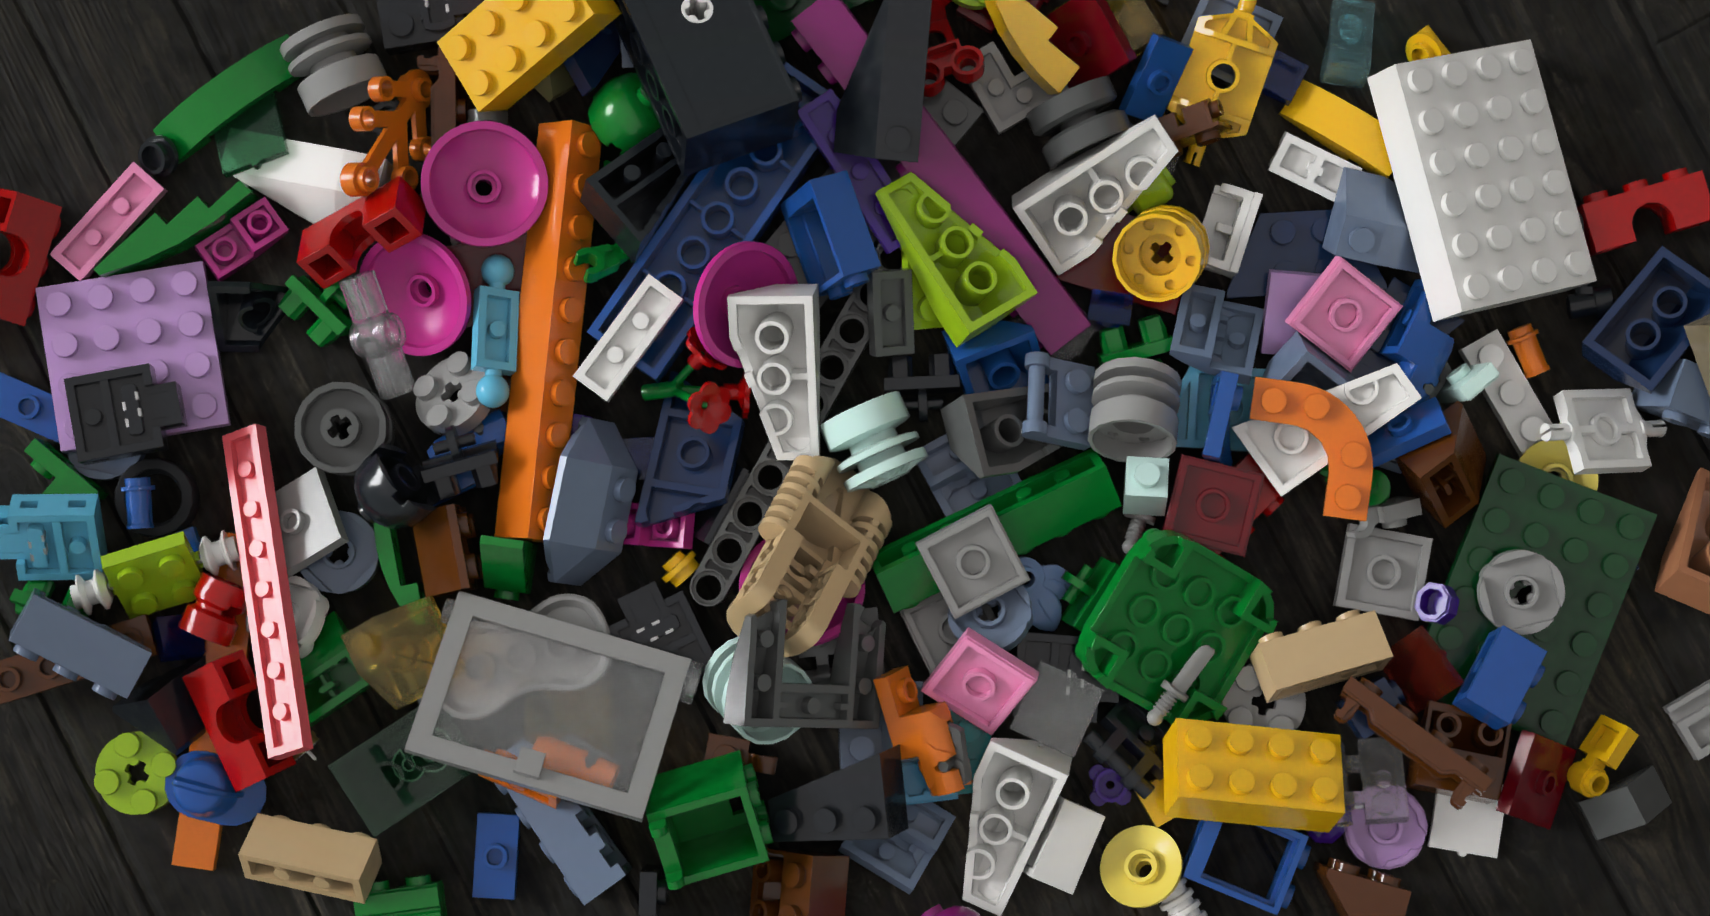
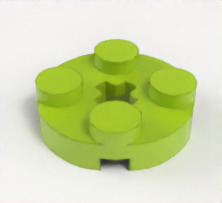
M141 731L122 733L108 742L99 754L95 767L94 786L106 803L121 813L129 815L151 813L169 803L165 791V778L175 772L177 767L176 759L178 757ZM142 761L146 764L144 771L149 777L147 781L139 780L135 784L131 781L132 775L128 772L130 765L137 766Z

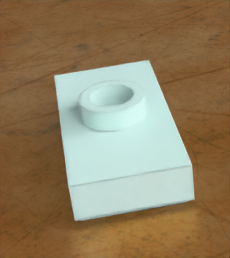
M1491 362L1475 365L1464 363L1447 375V381L1436 395V398L1441 404L1471 401L1495 381L1500 373Z

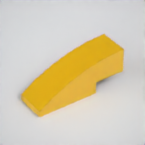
M984 0L998 34L1014 59L1048 95L1060 94L1080 67L1048 41L1058 27L1026 0Z
M1302 80L1279 115L1344 160L1351 159L1368 172L1388 178L1392 173V168L1379 120L1336 95L1306 80Z

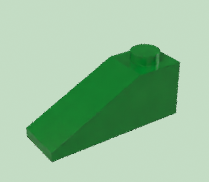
M481 535L480 552L484 588L495 589V598L519 601L520 593L531 594L538 544Z

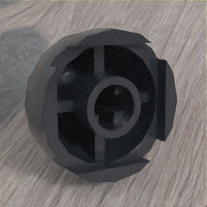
M381 444L369 454L357 469L354 478V491L359 503L358 510L367 521L390 529H405L415 526L437 508L433 505L439 499L431 483H424L420 472L423 467L418 463L412 468L403 460L408 453L394 445Z

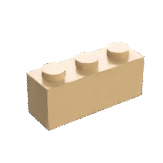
M1351 610L1336 617L1335 622L1322 625L1321 621H1312L1300 626L1296 633L1283 636L1282 632H1274L1265 635L1258 640L1259 643L1249 657L1266 702L1269 703L1349 680L1351 676L1355 678L1383 670L1393 658V654L1376 611L1373 610L1360 614L1359 610Z
M257 813L238 854L245 878L365 904L382 864L377 838H372L362 832L349 833L331 829L329 826L320 823L311 825L297 822L283 815L269 816Z

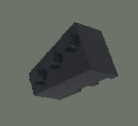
M659 128L587 178L580 202L630 260L635 263L697 172L683 177L662 129Z

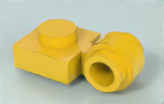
M1601 714L1578 748L1587 756L1582 761L1573 763L1568 769L1567 780L1570 787L1589 798L1602 795L1609 785V778L1604 770L1605 766L1616 770L1639 735L1630 727Z

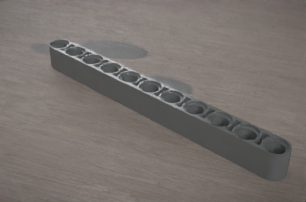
M879 243L876 252L881 266L876 270H887L880 260L885 250ZM901 246L895 249V251L901 253ZM867 283L853 289L854 292L850 294L820 348V366L829 358L838 359L844 366L843 374L835 380L826 379L820 373V398L824 403L823 409L820 412V425L826 421L869 344L868 306L860 298L861 292L867 288ZM849 322L858 323L864 330L863 338L856 343L845 342L840 336L841 328ZM768 441L691 579L690 594L700 605L713 607L723 603L739 577L744 562L761 537L758 526L763 518H765V513L771 506L773 498L777 495L779 487L773 490L763 488L759 483L760 473L767 467H775L782 472L784 480L794 461L777 460L770 441ZM754 503L761 508L762 518L758 524L748 527L740 522L739 511L745 504ZM726 540H736L739 542L742 550L740 558L734 563L723 562L718 552L720 545ZM706 576L716 577L721 584L720 594L713 600L702 598L698 592L699 582Z

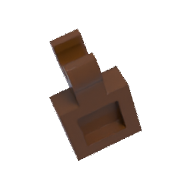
M709 733L704 760L740 750L745 765L752 763L755 772L774 775L776 774L778 757L751 753V741L747 739Z

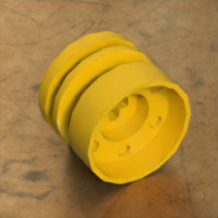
M1165 204L1148 208L1122 229L1114 243L1112 262L1117 279L1129 293L1142 300L1164 302L1178 298L1191 288L1202 274L1208 263L1210 242L1203 224L1193 213L1184 208ZM1165 242L1170 243L1172 246L1169 251L1170 255L1161 258L1157 254L1160 249L1159 245H1163Z

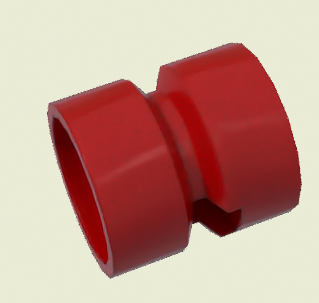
M202 571L193 590L197 600L195 603L187 604L178 626L202 639L221 646L230 647L239 627L235 620L236 615L244 614L247 609L244 587L222 577Z

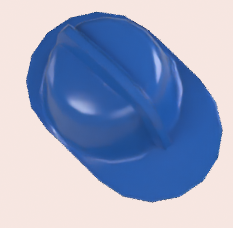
M191 751L181 755L176 759L177 767L175 772L165 778V791L168 800L178 812L188 817L211 823L238 826L249 822L257 813H260L266 801L267 787L264 780L235 792L218 754L208 751Z

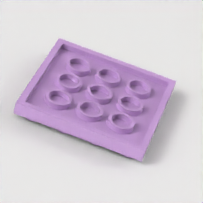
M203 261L35 288L60 451L62 453L76 452L64 379L147 363L155 368L157 384L176 381L181 386L188 426L166 430L167 436L231 425L220 353L207 291L208 278L206 266Z

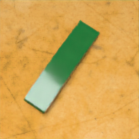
M239 180L212 206L197 196L170 222L159 214L154 213L93 270L99 276L106 277L137 272L154 266L190 249L230 223V218L251 206L259 197L249 186Z

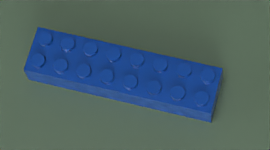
M785 63L784 67L789 78L794 76L801 88L802 101L799 102L798 110L828 91L789 63ZM799 120L795 123L792 139L698 171L588 329L587 333L597 342L601 339L647 275L650 274L684 300L635 366L636 369L658 383L663 380L686 346L685 342L688 339L687 331L691 327H695L693 317L695 291L708 263L721 250L732 244L743 241L758 242L781 210L780 204L790 197L820 154L817 146Z

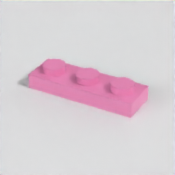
M133 161L53 249L50 255L79 281L89 279L95 272L93 269L123 242L168 191Z

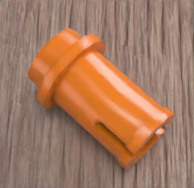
M1527 323L1507 332L1510 338L1506 341L1507 345L1513 346L1526 379L1550 370V366L1546 362L1536 337L1539 334L1538 329H1533L1531 323Z

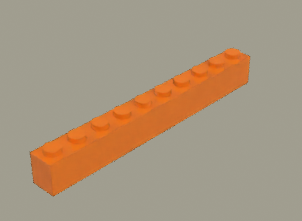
M575 120L540 123L538 126L536 148L547 170L548 194L540 217L531 229L527 231L519 303L517 369L511 377L494 537L534 543H543L560 455L571 437L577 379L573 375L578 370L587 288L584 275L586 269L589 268L588 263L575 266L573 261L578 250L591 247L594 217L580 202L586 179L599 171L602 142L592 130L591 125Z

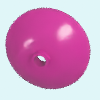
M474 121L451 129L432 146L422 167L421 194L430 218L446 235L469 246L496 247L518 239L536 223L546 203L548 175L539 151L521 132L498 122ZM481 182H486L491 186L492 191L489 195L482 196L477 193L476 186Z
M422 234L420 237L391 253H388L377 242L366 254L358 277L359 300L367 322L386 344L408 355L428 356L447 349L460 338L468 324L471 313V291L463 267L445 245L428 235ZM426 283L431 287L432 293L427 289Z
M743 241L732 244L712 258L699 279L693 302L695 329L705 350L714 359L725 365L743 368L737 351H734L729 339L727 296L775 284H798L790 262L776 248L755 241Z

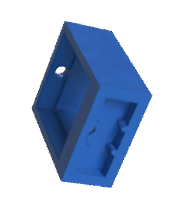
M847 170L809 180L780 204L807 283L818 284L819 297L828 295L830 300H836L848 296L854 292L853 288L869 282L868 275L881 266Z
M1199 820L1183 860L1181 876L1277 916L1281 907L1287 909L1295 891V885L1290 883L1296 868L1302 870L1310 854L1311 846L1306 845L1309 836L1293 829L1257 826L1289 839L1265 898L1203 872L1223 822Z

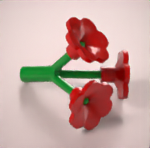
M691 327L687 331L688 339L685 343L692 354L687 358L688 364L671 381L645 384L641 388V395L645 401L678 397L686 401L690 410L687 420L688 424L692 428L701 429L707 434L716 432L720 423H725L729 420L732 413L729 406L730 400L738 401L742 409V418L748 419L751 387L749 388L744 377L745 372L738 384L724 383L723 386L718 387L716 383L707 381L702 386L684 385L683 381L694 370H700L703 365L709 368L715 367L719 370H725L728 366L714 359L705 350L699 340L695 327Z

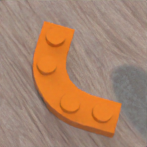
M1255 377L1249 419L1289 424L1308 430L1321 442L1327 454L1328 479L1323 516L1366 521L1372 485L1373 458L1367 434L1356 415L1340 399L1321 388L1299 382Z

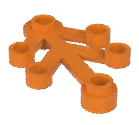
M411 69L406 74L401 75L398 81H393L389 76H375L369 80L367 90L369 97L374 102L391 101L394 97L398 98L399 104L394 111H375L371 106H355L350 110L349 124L354 131L366 132L372 131L374 128H383L363 162L347 163L343 167L340 174V183L346 195L351 197L368 196L378 188V169L391 148L393 150L391 180L401 176L413 189H416L419 178L416 169L413 166H409L407 122L411 117L412 140L409 144L410 155L415 161H425L431 149V137L427 136L426 108L431 103L430 87L433 83L424 70Z

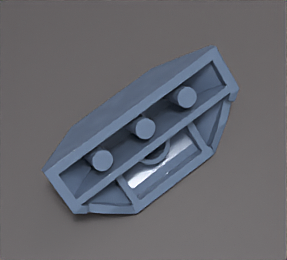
M582 416L578 423V429L572 434L560 455L543 536L545 560L549 568L547 575L550 582L581 586L622 552L623 542L627 535V523L632 499L636 492L638 469L613 422Z

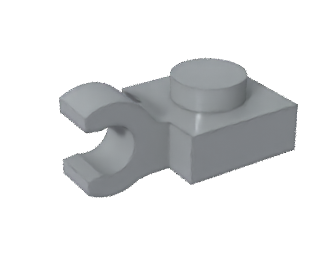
M1395 496L1388 498L1385 503L1379 506H1368L1367 520L1359 521L1357 529L1346 532L1347 537L1364 539L1373 532L1375 525L1381 523L1384 529L1407 525V518L1422 515L1420 498Z

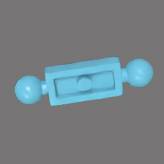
M501 254L487 257L481 266L482 278L489 287L480 285L474 290L471 370L485 372V376L477 383L476 396L482 405L489 408L500 407L507 401L510 389L502 375L511 376L517 369L520 292L505 289L506 285L512 281L515 270L512 261Z

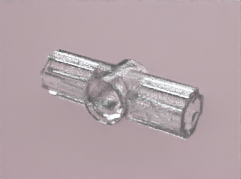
M375 270L362 272L338 281L353 321L349 330L351 346L358 356L366 358L380 399L388 400L413 391L415 382L402 349L406 340L405 327L397 314L389 312Z

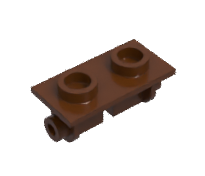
M1208 98L1181 109L1186 123L1181 126L1175 112L1158 118L1178 148V152L1173 158L1183 154L1182 148L1197 143L1198 147L1216 143L1222 139L1220 134L1233 129L1232 125L1219 121L1218 117L1224 115V110L1218 99L1211 101Z

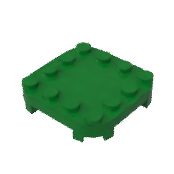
M1151 528L1128 551L1085 622L1078 643L1075 646V655L1081 661L1084 670L1106 689H1111L1150 711L1153 710V705H1156L1155 703L1158 702V699H1161L1160 696L1164 695L1163 692H1166L1160 686L1165 679L1171 683L1192 654L1201 646L1209 645L1215 649V653L1185 694L1189 698L1185 703L1177 699L1178 702L1174 703L1175 706H1172V710L1169 709L1170 712L1166 713L1167 716H1164L1163 719L1170 724H1173L1176 718L1203 721L1214 718L1218 720L1228 709L1221 702L1258 644V640L1264 632L1267 634L1274 633L1278 621L1274 619V601L1270 594L1273 591L1249 572L1188 536L1172 530Z

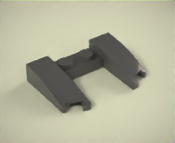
M775 599L771 601L770 611L759 617L756 614L749 613L745 616L733 655L726 692L723 723L751 727L879 729L881 705L873 679L883 674L886 623L882 620H876L870 627L860 619L865 607L858 603H847L834 653L829 684L782 683L787 600Z

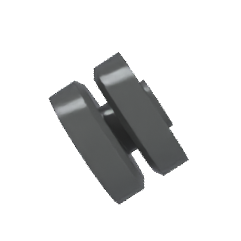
M1109 76L1095 78L1071 87L1046 100L1026 114L1027 122L1034 136L1048 137L1055 135L1042 148V154L1050 170L1063 165L1132 127L1125 110L1113 109L1103 112L1114 103L1117 97Z
M331 382L314 389L302 401L295 416L294 436L301 454L313 466L338 476H355L359 466L379 445H394L395 421L389 406L377 394L351 382ZM351 423L352 425L347 428L349 436L345 438L341 434V428L344 424Z

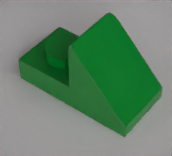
M34 438L24 450L34 459L30 465L38 473L49 480L53 476L55 477L42 494H99V500H104L109 495L92 478L79 473L73 467L74 465L47 440Z

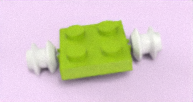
M222 530L220 540L211 542L206 536H203L199 545V551L194 552L186 535L181 531L101 556V564L104 573L94 569L93 578L87 581L79 574L75 575V584L70 585L72 601L77 610L83 608L87 615H91L93 605L101 603L106 610L110 609L114 594L118 596L130 619L196 600L193 590L203 571L202 568L205 567L214 576H218L219 566L227 564L233 571L237 569L236 561L240 560L237 539L235 536L228 537L226 532Z

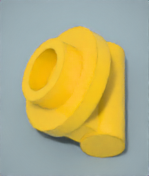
M1429 25L1410 37L1405 47L1408 61L1451 54Z

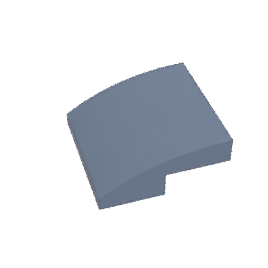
M1193 284L1191 288L1182 294L1169 355L1213 376H1216L1221 371L1239 374L1237 383L1249 385L1264 309L1224 301L1226 291Z
M947 434L924 445L923 447L928 457L917 464L945 517L1022 481L1018 473L980 479L950 450Z
M933 802L906 805L909 828L892 838L843 840L838 851L846 856H850L849 858L907 894H910L956 816Z

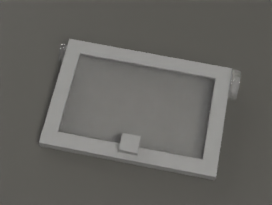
M459 591L456 600L447 598L440 622L447 624L411 728L404 749L405 753L642 822L678 704L682 702L692 705L704 664L694 662L690 658Z

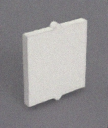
M1435 794L1427 846L1457 851V854L1461 857L1466 856L1468 853L1497 858L1504 813L1496 811L1498 802L1485 804L1464 800L1467 803L1462 809L1457 810L1451 806V796Z

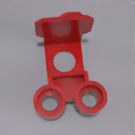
M932 0L929 34L934 32L940 33L946 38V42L928 48L925 80L933 79L935 82L925 84V97H933L943 90L945 76L953 74L958 81L970 84L980 79L985 71L982 52L974 46H961L959 39H955L945 10V6L952 0ZM965 66L975 67L970 71L962 70V68Z

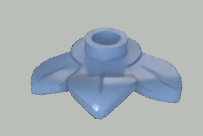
M1019 557L1025 570L1031 573V580L1023 586L1028 592L1032 603V625L1040 630L1053 632L1058 628L1062 617V606L1059 599H1062L1070 586L1061 579L1066 570L1057 564L1041 566L1039 562L1031 557Z

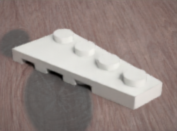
M1397 363L1326 390L1349 407L1362 424L1367 436L1422 398ZM1249 420L1231 427L1281 497L1328 464L1327 454L1321 442L1308 430L1289 424Z

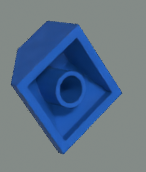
M1001 320L956 348L945 330L941 331L948 353L951 355L954 370L960 376V385L964 395L1028 386V370L1024 367L1025 354L1034 351L1041 352L1035 331L1031 325ZM1045 375V384H1048L1049 378L1048 375Z

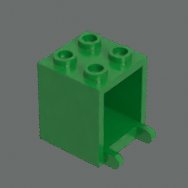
M740 750L656 775L646 807V817L665 872L669 890H677L687 884L769 861L767 844L774 843L769 826L770 819L765 802L761 800L759 794V784L752 763L744 764ZM740 796L744 809L733 812L729 799Z

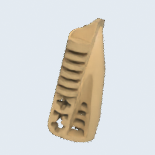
M800 455L794 459L789 472L777 491V495L773 498L771 506L765 513V518H763L758 526V531L766 542L736 598L727 609V622L732 631L739 637L746 615L750 613L756 614L759 617L770 611L771 601L786 599V629L788 631L785 635L784 657L799 655L813 647L827 629L842 597L853 598L859 594L861 585L865 582L867 573L871 570L873 562L884 544V539L892 528L891 513L882 497L870 491L869 488L847 492L844 482L857 473L854 470L839 473L837 466L841 462L835 458Z

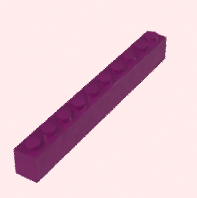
M817 0L791 21L796 27L791 34L806 53L813 49L819 56L822 63L817 67L832 86L839 82L845 90L869 34L843 0ZM923 105L918 162L900 161L895 168L902 177L910 172L914 173L950 203L951 210L969 225L974 223L983 231L982 235L999 250L1004 248L1015 257L1038 293L1009 315L1014 318L1019 314L1027 325L1033 327L1040 350L1045 347L1050 355L1054 354L1091 325L1089 318Z

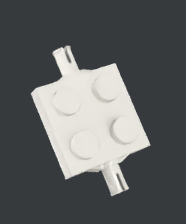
M1630 388L1562 390L1553 396L1560 423L1543 424L1540 428V434L1545 435L1541 439L1545 442L1558 440L1565 442L1574 475L1643 472L1652 466L1647 449V437H1663L1666 434L1667 427L1661 426L1666 423L1661 419L1644 421L1635 407Z

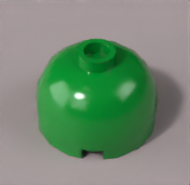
M626 73L611 78L593 97V102L588 109L590 125L598 139L607 147L612 143L617 148L622 149L619 155H622L661 128L637 73Z

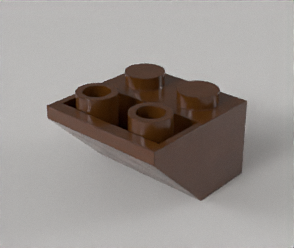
M1459 401L1443 411L1452 432L1451 434L1395 458L1413 496L1420 498L1421 506L1444 528H1447L1478 504L1487 457L1463 404Z
M458 504L437 507L423 521L413 526L426 598H436L456 594L459 591L467 592L481 589L480 579H483L481 554L476 555L474 553L472 538L478 537L474 514L468 513L466 507Z
M1428 701L1419 726L1429 733L1432 729H1435L1453 742L1454 745L1451 747L1453 751L1464 759L1468 755L1478 759L1489 769L1486 775L1493 779V782L1482 796L1477 798L1471 794L1465 800L1485 804L1498 802L1502 789L1512 724L1494 730L1487 726L1486 723H1482L1454 705ZM1410 759L1406 788L1452 796V793L1459 785L1452 778L1437 779Z
M767 847L769 861L753 865L749 916H845L850 856L822 851Z
M1328 857L1327 864L1315 861L1313 870L1339 916L1406 915L1412 892L1400 886L1402 879L1370 868L1367 876L1359 874L1361 867L1332 857Z

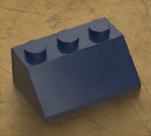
M1661 246L1582 341V356L1616 381L1651 394L1690 347L1683 326L1710 314V279Z

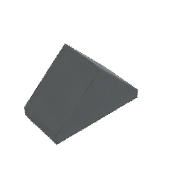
M1649 765L1609 785L1607 790L1600 796L1585 797L1577 801L1596 840L1646 825L1672 803L1653 765Z

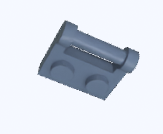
M1034 351L1026 353L1024 367L1028 370L1027 420L1022 422V437L1083 451L1090 448L1088 432L1090 414L1094 407L1091 399L1095 367L1052 358L1045 352ZM1045 375H1049L1048 424L1043 421Z

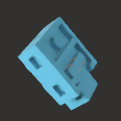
M12 494L10 505H0V559H17L18 581L75 580V575L78 574L84 580H90L93 578L94 569L104 573L101 556L108 554L99 494Z

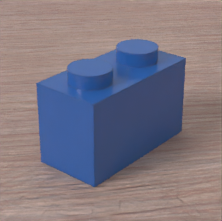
M1504 625L1488 634L1452 705L1482 723H1486L1487 726L1494 730L1509 724L1514 725L1525 711L1527 703L1523 701V698L1529 687L1534 688L1544 674L1545 666L1541 665L1548 651Z

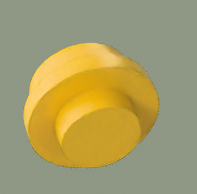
M678 550L662 565L666 570L662 580L665 583L670 581L675 587L682 584L700 565L694 558L696 553L691 550L685 555L681 550Z

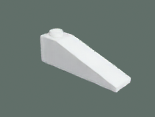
M1153 115L1044 174L1012 195L1013 210L1059 276L1095 253L1103 243L1106 235L1117 222L1119 223L1128 213L1129 207L1143 190H1147L1175 156L1178 148L1157 116Z
M231 129L222 170L310 223L315 224L363 197L346 195L341 187L340 174L347 163L363 162L367 154ZM386 158L378 169V188L391 179L393 165Z
M775 284L729 294L727 296L729 339L741 361L747 385L752 389L760 410V418L776 459L794 460L800 455L820 456V314L818 284Z
M990 739L973 778V795L962 900L997 916L1002 915L1069 776L1071 756L1035 740Z

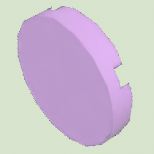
M1387 785L1365 788L1351 799L1345 810L1343 836L1346 846L1355 858L1370 867L1387 870L1405 866L1420 853L1425 836H1427L1428 823L1424 809L1416 798L1399 787Z

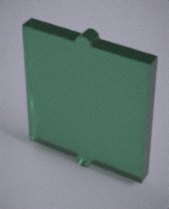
M274 92L214 133L222 173L226 178L251 168L258 170L262 164L289 154L277 98Z

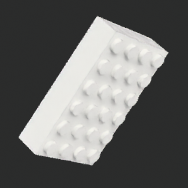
M1531 39L1398 63L1367 78L1433 322L1557 294L1597 281Z

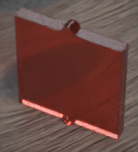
M1423 625L1390 647L1393 658L1384 667L1383 671L1390 680L1393 679L1400 687L1406 702L1415 714L1425 709L1428 701L1436 702L1464 683L1461 676L1446 658V651L1438 647Z

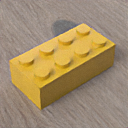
M484 0L437 43L478 112L508 110L616 19L621 12L614 0Z
M1176 718L1163 737L1165 817L1329 833L1345 814L1341 736L1338 734Z

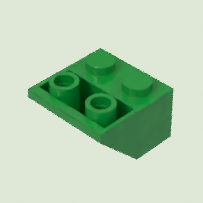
M336 611L327 615L323 628L314 642L312 652L308 656L300 658L310 728L381 681Z

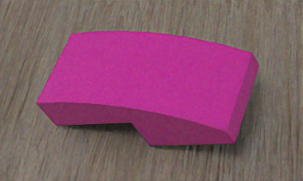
M263 197L230 218V224L195 245V250L217 281H223L273 246L289 232V229L266 197Z
M639 503L631 504L627 523V535L623 544L692 549L695 513L642 528L638 527L635 523Z

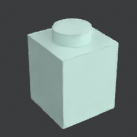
M1127 456L1124 474L1123 514L1165 516L1168 498L1169 458Z

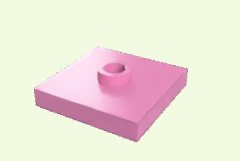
M1335 256L1286 318L1285 322L1346 370L1352 372L1403 305L1345 259Z
M968 627L923 683L921 692L937 702L945 701L951 711L992 736L1036 683L1039 671Z

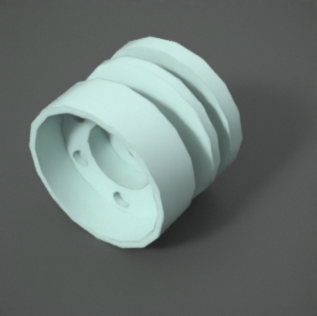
M899 391L890 392L859 404L820 425V432L829 452H840L849 449L852 455L837 466L838 472L845 473L856 468L859 470L858 474L844 482L847 492L868 488L874 489L906 475L914 466L928 457L924 447L905 452L904 447L919 438L917 431L899 435L896 432L895 428L910 417Z
M739 637L728 640L713 653L705 667L702 680L705 698L723 718L728 680ZM784 657L782 683H812L800 666L792 659ZM731 725L743 738L755 744H775L789 738L801 728Z

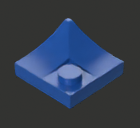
M1221 371L1212 378L1208 413L1209 427L1202 457L1208 461L1232 466L1231 410L1238 411L1243 387L1237 385L1239 374Z

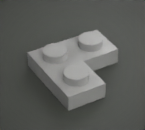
M994 41L979 49L984 57L985 71L980 79L970 83L969 86L997 135L1025 121L1028 112L1057 95H1048L1025 71L1014 76ZM965 66L962 68V70L970 71L975 67ZM1067 85L1062 90V92L1069 89Z

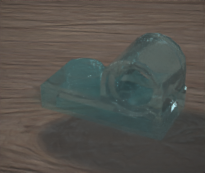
M1361 0L1332 1L1328 42L1322 59L1320 83L1363 89L1371 69L1374 2Z

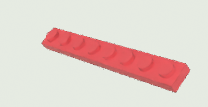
M255 423L223 435L222 440L268 759L281 760L313 749L266 426Z

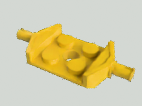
M1240 0L1238 8L1234 9L1233 13L1197 18L1189 44L1193 51L1166 108L1171 113H1177L1178 120L1183 125L1186 123L1181 109L1208 98L1211 101L1218 99L1224 110V115L1218 117L1219 121L1232 125L1233 128L1220 134L1221 138L1247 135L1278 46L1277 41L1254 20L1255 15H1252L1257 0ZM1219 64L1231 66L1235 73L1234 82L1225 89L1217 88L1211 80V72ZM1197 143L1190 145L1183 162L1191 164L1193 155L1196 152L1192 165L1200 167L1206 146L1198 147Z

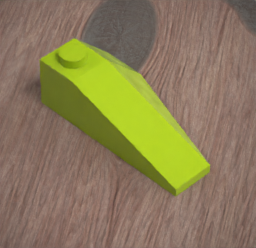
M910 172L875 193L935 316L956 348L994 326L1038 293L1015 257L1004 248L999 250L982 235L983 231L974 223L969 225L951 210L950 203L914 173Z

